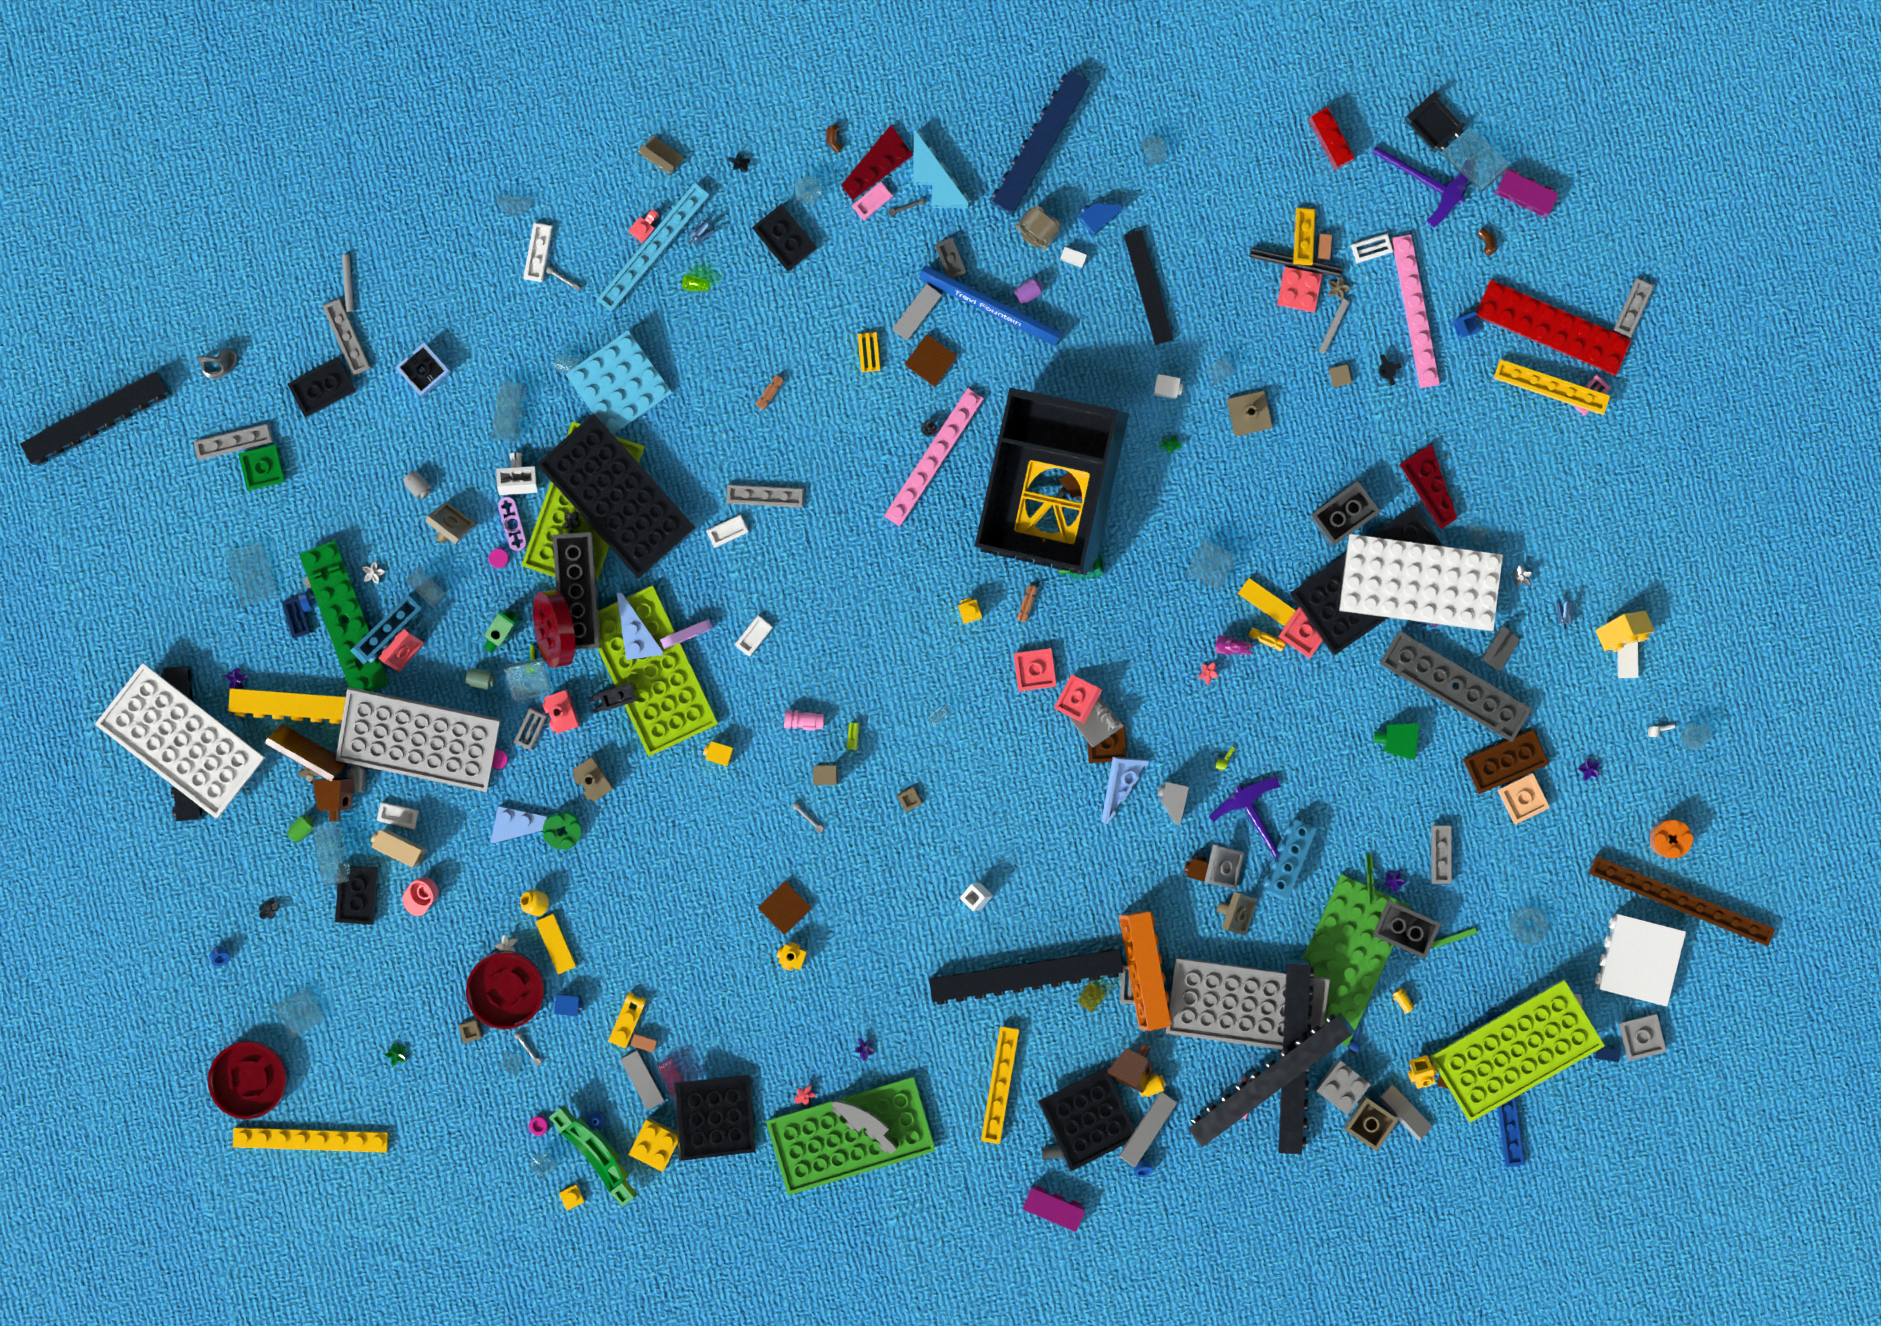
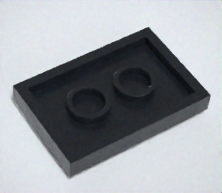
M782 204L752 227L753 231L788 273L818 249Z
M339 357L287 384L305 418L357 392Z
M339 865L335 922L375 924L379 867Z

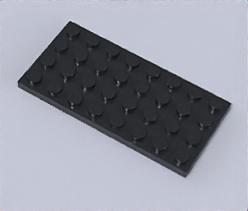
M594 413L536 464L638 579L696 529Z
M1416 506L1371 536L1444 547ZM1346 554L1289 593L1333 656L1389 618L1339 611Z

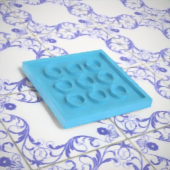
M628 330L565 373L592 413L600 419L612 434L672 394Z

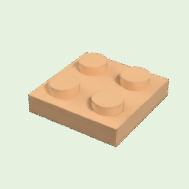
M1533 773L1497 790L1515 825L1550 808Z

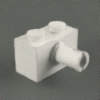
M516 452L517 460H515L514 453L510 454L511 468L496 469L499 495L538 493L535 466L522 467L521 453Z

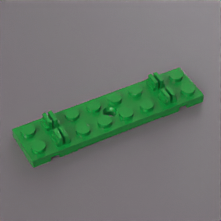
M332 541L300 553L301 562L349 687L373 691L389 685L390 682L382 661L379 659L380 655L371 663L367 661L363 664L350 651L370 632V629L341 557L337 542ZM344 615L348 617V622L343 623L341 620Z

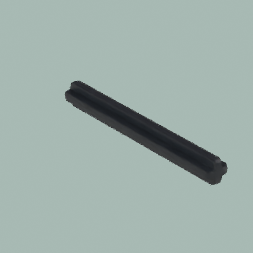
M1252 247L1249 257L1334 277L1340 278L1343 273V267L1318 261H1313L1312 265L1293 264V256L1259 248Z

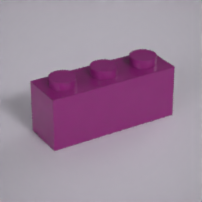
M1506 170L1494 194L1546 218L1550 214L1559 195L1555 193V189L1549 186L1543 187L1537 184L1538 181L1528 177L1526 179L1520 176L1521 173L1516 170Z
M1036 1185V1187L1031 1186L1022 1209L1076 1232L1085 1212V1209L1082 1207L1083 1204L1075 1200L1071 1202L1064 1200L1065 1196L1056 1192L1052 1195L1046 1192L1047 1189L1040 1185Z

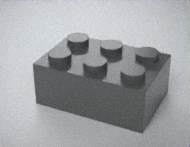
M1357 481L1309 517L1329 545L1333 547L1380 513V510Z

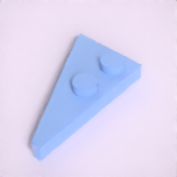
M617 593L626 660L664 655L662 649L624 595Z
M1113 757L1101 822L1108 824L1116 814L1114 812L1121 801L1124 802L1132 790V786L1138 781L1139 777L1137 776L1140 771L1149 764L1148 760Z
M498 806L490 843H497L542 831L544 821L548 816Z

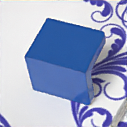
M1476 311L1452 322L1459 340L1481 330L1475 317L1477 316Z

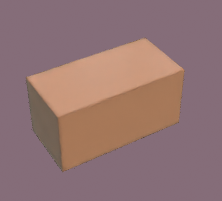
M1319 235L1317 260L1329 261L1332 235Z
M634 1033L631 1046L653 1053L658 1040Z

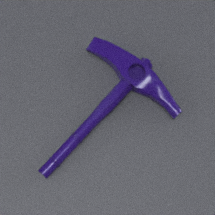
M1377 146L1372 151L1373 154L1391 163L1442 194L1437 210L1426 220L1433 228L1442 222L1456 203L1460 205L1464 200L1465 196L1462 193L1469 178L1472 160L1466 159L1459 175L1446 186Z
M1277 777L1265 779L1244 788L1242 785L1234 789L1235 793L1227 798L1209 816L1211 821L1215 822L1220 816L1232 810L1244 808L1274 858L1277 857L1279 851H1277V846L1269 835L1253 802L1263 793L1280 788Z

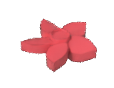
M1211 663L1209 666L1202 664L1201 669L1203 673L1197 678L1205 679L1206 684L1209 685L1211 677H1219L1214 672L1216 670V663Z
M808 1085L804 1090L802 1088L797 1089L798 1095L794 1099L795 1103L802 1102L805 1106L808 1105V1098L816 1096L813 1092H810L811 1085Z

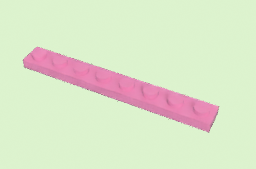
M1412 236L1395 237L1391 240L1419 388L1439 385V378Z
M967 388L884 517L898 526L902 525L984 398Z

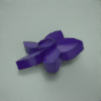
M237 667L234 669L233 674L225 675L226 679L231 681L229 689L234 688L236 685L238 688L244 689L242 681L246 680L248 675H240V670Z
M1588 758L1585 759V766L1577 768L1579 771L1584 772V781L1588 780L1591 776L1599 777L1596 769L1600 763L1595 762L1592 764Z
M1400 870L1395 872L1394 876L1391 873L1385 872L1388 881L1384 883L1383 887L1392 886V890L1397 893L1398 885L1406 884L1403 879H1399L1401 875Z
M858 1038L860 1047L855 1048L854 1052L860 1053L863 1061H866L868 1055L875 1054L874 1050L870 1047L872 1039L864 1042L863 1039Z

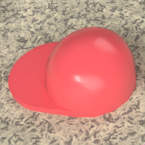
M426 877L413 881L403 894V904L406 910L414 916L425 914L438 897L437 885L433 880Z

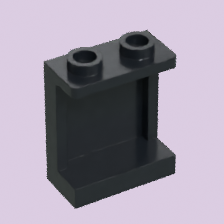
M1436 91L1404 119L1434 154L1438 150L1443 152L1450 145L1448 143L1449 140L1453 137L1456 140L1463 134L1464 131L1462 129L1465 126L1439 100L1440 96Z

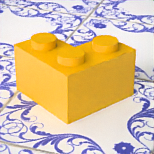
M1646 611L1623 614L1595 630L1604 651L1613 650V652L1622 650L1624 648L1623 645L1626 643L1631 644L1637 640L1638 642H1643L1650 638V634L1655 632Z

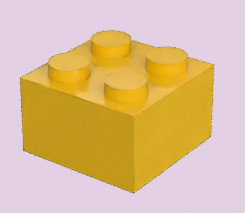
M647 1118L629 1155L663 1172L678 1144L677 1132Z

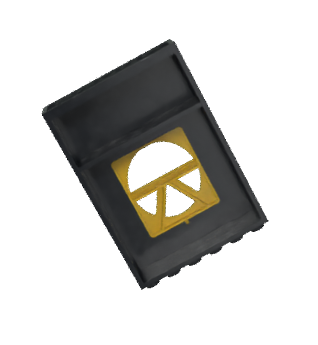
M1009 388L975 547L981 548L980 552L1012 559L1016 557V560L1033 563L1034 561V564L1051 567L1052 564L1054 569L1069 571L1070 568V572L1087 575V572L1094 573L1129 414L1116 409ZM1052 468L1064 469L1070 472L1078 481L1082 492V503L1028 491V488L1035 477L1041 472ZM1026 499L1044 502L1036 513L1029 518L1026 511ZM1053 505L1060 531L1057 533L1043 532L1035 524ZM1061 506L1079 510L1076 520L1069 527L1066 525Z

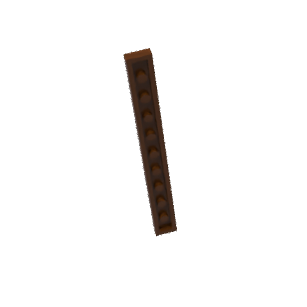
M1598 856L1594 857L1588 874L1767 947L1775 930L1765 924Z

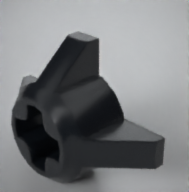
M1385 354L1380 355L1381 365L1378 368V374L1381 378L1388 380L1389 384L1393 386L1395 385L1393 376L1396 374L1397 369L1402 368L1401 363L1394 365L1386 360Z

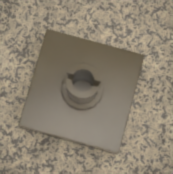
M1264 391L1226 400L1235 437L1273 428Z
M446 501L429 514L425 520L426 523L438 531L435 538L440 543H446L447 539L456 544L471 532L476 525Z
M1234 892L1230 904L1221 901L1218 904L1217 912L1226 915L1222 929L1246 936L1258 899Z

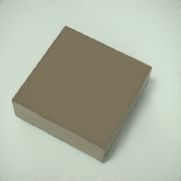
M1348 364L1328 369L1332 388L1352 383Z
M914 787L897 795L905 812L923 804Z
M478 1019L458 1025L463 1043L483 1037Z

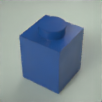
M558 993L555 998L554 1014L578 1016L579 1012L583 1011L584 1001L581 1000L579 995Z

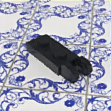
M634 682L601 692L599 695L589 698L590 702H595L599 699L602 701L603 706L595 707L593 709L594 713L603 710L608 711L640 700Z

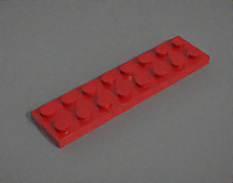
M1493 280L1488 282L1476 310V317L1614 376L1617 375L1631 342L1626 337Z

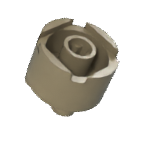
M1035 206V208H1029L1015 228L1017 231L1018 229L1022 231L1020 236L1035 248L1041 246L1043 247L1041 250L1045 251L1059 234L1060 230L1058 227L1060 223L1055 218L1051 217L1050 219L1045 215V211L1041 207Z

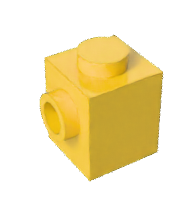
M971 597L961 600V605H958L963 624L982 619L977 600L972 601Z

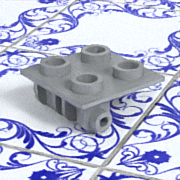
M1101 698L1097 699L1085 724L1070 718V721L1092 747H1095L1123 727V724Z

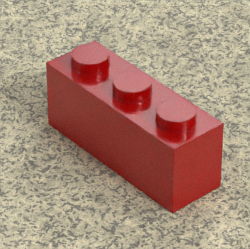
M1328 107L1312 115L1308 121L1333 169L1336 171L1354 160V156Z

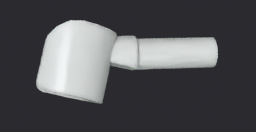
M1675 724L1651 726L1648 729V736L1660 737V731L1674 729Z

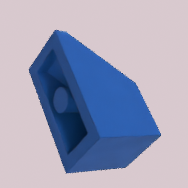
M1094 203L1091 206L1086 205L1080 211L1079 220L1094 236L1123 211V207L1121 205Z

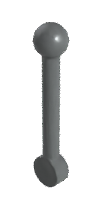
M921 198L918 202L898 209H889L888 214L893 217L898 212L918 205H925L926 199Z

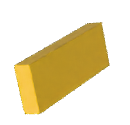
M1296 208L1293 264H1313L1315 209Z
M1250 578L1247 579L1237 593L1284 627L1296 612V610Z
M551 914L535 921L557 973L560 974L576 967L555 915Z

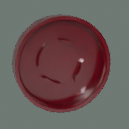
M556 589L538 592L533 603V623L542 657L551 668L570 665L575 654V635L568 605L562 594Z
M497 951L483 957L472 969L466 984V999L470 1010L482 1023L496 1029H513L524 1025L537 1013L544 997V980L539 968L527 956L514 951Z
M241 1041L228 1046L215 1057L208 1073V1089L212 1100L225 1114L238 1119H254L272 1111L283 1099L288 1084L287 1069L281 1056L272 1047L258 1041Z

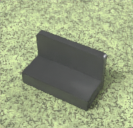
M1504 626L1499 628L1480 660L1498 671L1503 668L1520 640Z

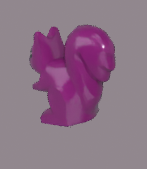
M1218 635L1215 653L1253 655L1250 649L1254 644L1237 640L1234 637Z

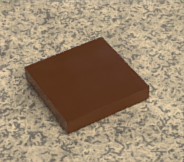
M926 334L904 365L935 388L958 356Z
M1122 723L1123 727L1095 747H1092L1087 741L1089 763L1112 762L1113 757L1127 758L1125 723Z
M784 881L758 909L785 935L812 907Z

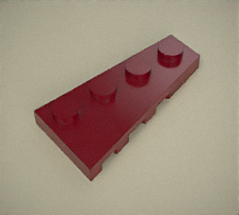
M892 125L887 128L841 184V187L852 201L914 156Z
M1431 444L1401 463L1399 467L1438 527L1442 529L1456 520L1457 516Z

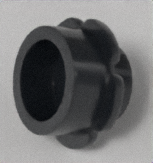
M926 420L924 423H921L922 428L920 430L926 437H934L936 435L935 433L938 431V428L931 421Z

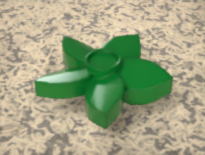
M1172 436L1170 440L1162 437L1164 444L1159 446V449H1167V452L1170 454L1174 450L1182 448V445L1177 442L1176 436Z
M393 1043L392 1051L384 1054L386 1057L392 1058L391 1065L394 1066L398 1060L406 1062L403 1054L407 1048H398Z

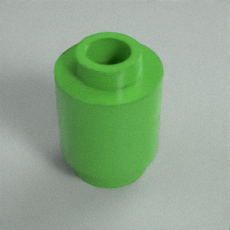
M300 815L289 826V830L286 833L296 843L300 840L303 841L314 830L315 826L313 824L315 821L309 815Z

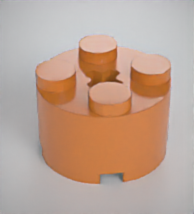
M1669 819L1659 821L1650 831V846L1661 857L1674 859L1682 857L1692 846V833L1689 827L1681 821ZM1669 835L1673 836V842H1668L1670 840Z

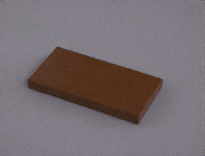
M284 724L267 737L265 742L268 746L329 781H333L348 765V763L336 761V754Z
M1534 729L1516 736L1513 742L1509 740L1463 759L1478 795L1549 765Z

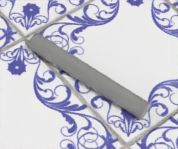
M346 254L342 255L346 312L351 313L354 312L350 255Z
M1342 299L1319 352L1326 354L1349 305L1348 300Z

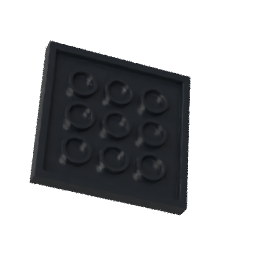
M1106 1067L1037 1101L1069 1171H1073L1125 1145L1135 1131L1134 1125L1111 1076L1107 1073Z
M750 1075L673 1083L680 1161L756 1152Z

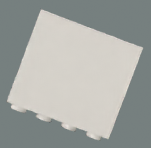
M1614 914V917H1611L1609 921L1610 934L1606 936L1604 941V947H1606L1605 954L1601 955L1599 965H1601L1600 973H1597L1595 977L1596 988L1668 1006L1686 932Z

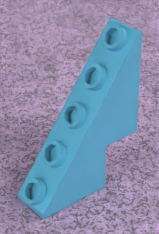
M914 131L913 185H932V208L968 209V203L971 200L965 192L962 194L959 191L958 187L960 185L956 179L949 177L946 173L948 169L943 162L939 163L935 158L937 154L931 146L928 148L924 143L926 141L924 135L920 131Z

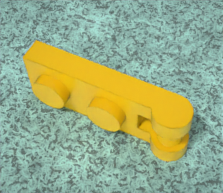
M632 992L628 993L608 1042L625 1049L627 1048L646 1003V998L636 997ZM631 1003L638 1005L636 1010L629 1008Z

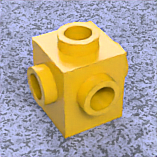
M790 941L789 944L785 943L784 947L780 946L776 957L780 958L778 963L782 964V968L790 971L793 968L801 970L807 951L801 949L800 944ZM788 953H792L794 959H790Z
M1428 1055L1409 1060L1411 1071H1408V1076L1411 1082H1415L1417 1089L1436 1084L1434 1076L1437 1075L1435 1065L1430 1063Z

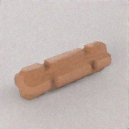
M778 375L774 376L772 383L767 386L761 395L762 398H759L756 402L757 407L762 410L767 407L768 401H771L778 391V387H781L783 384V378Z
M1027 586V593L1024 595L1020 607L1021 612L1018 613L1017 620L1027 621L1028 612H1030L1034 601L1033 596L1037 592L1036 586Z

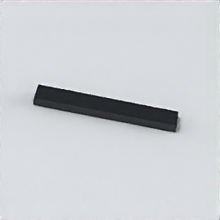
M1139 230L1125 234L1124 240L1154 345L1173 341L1143 231Z

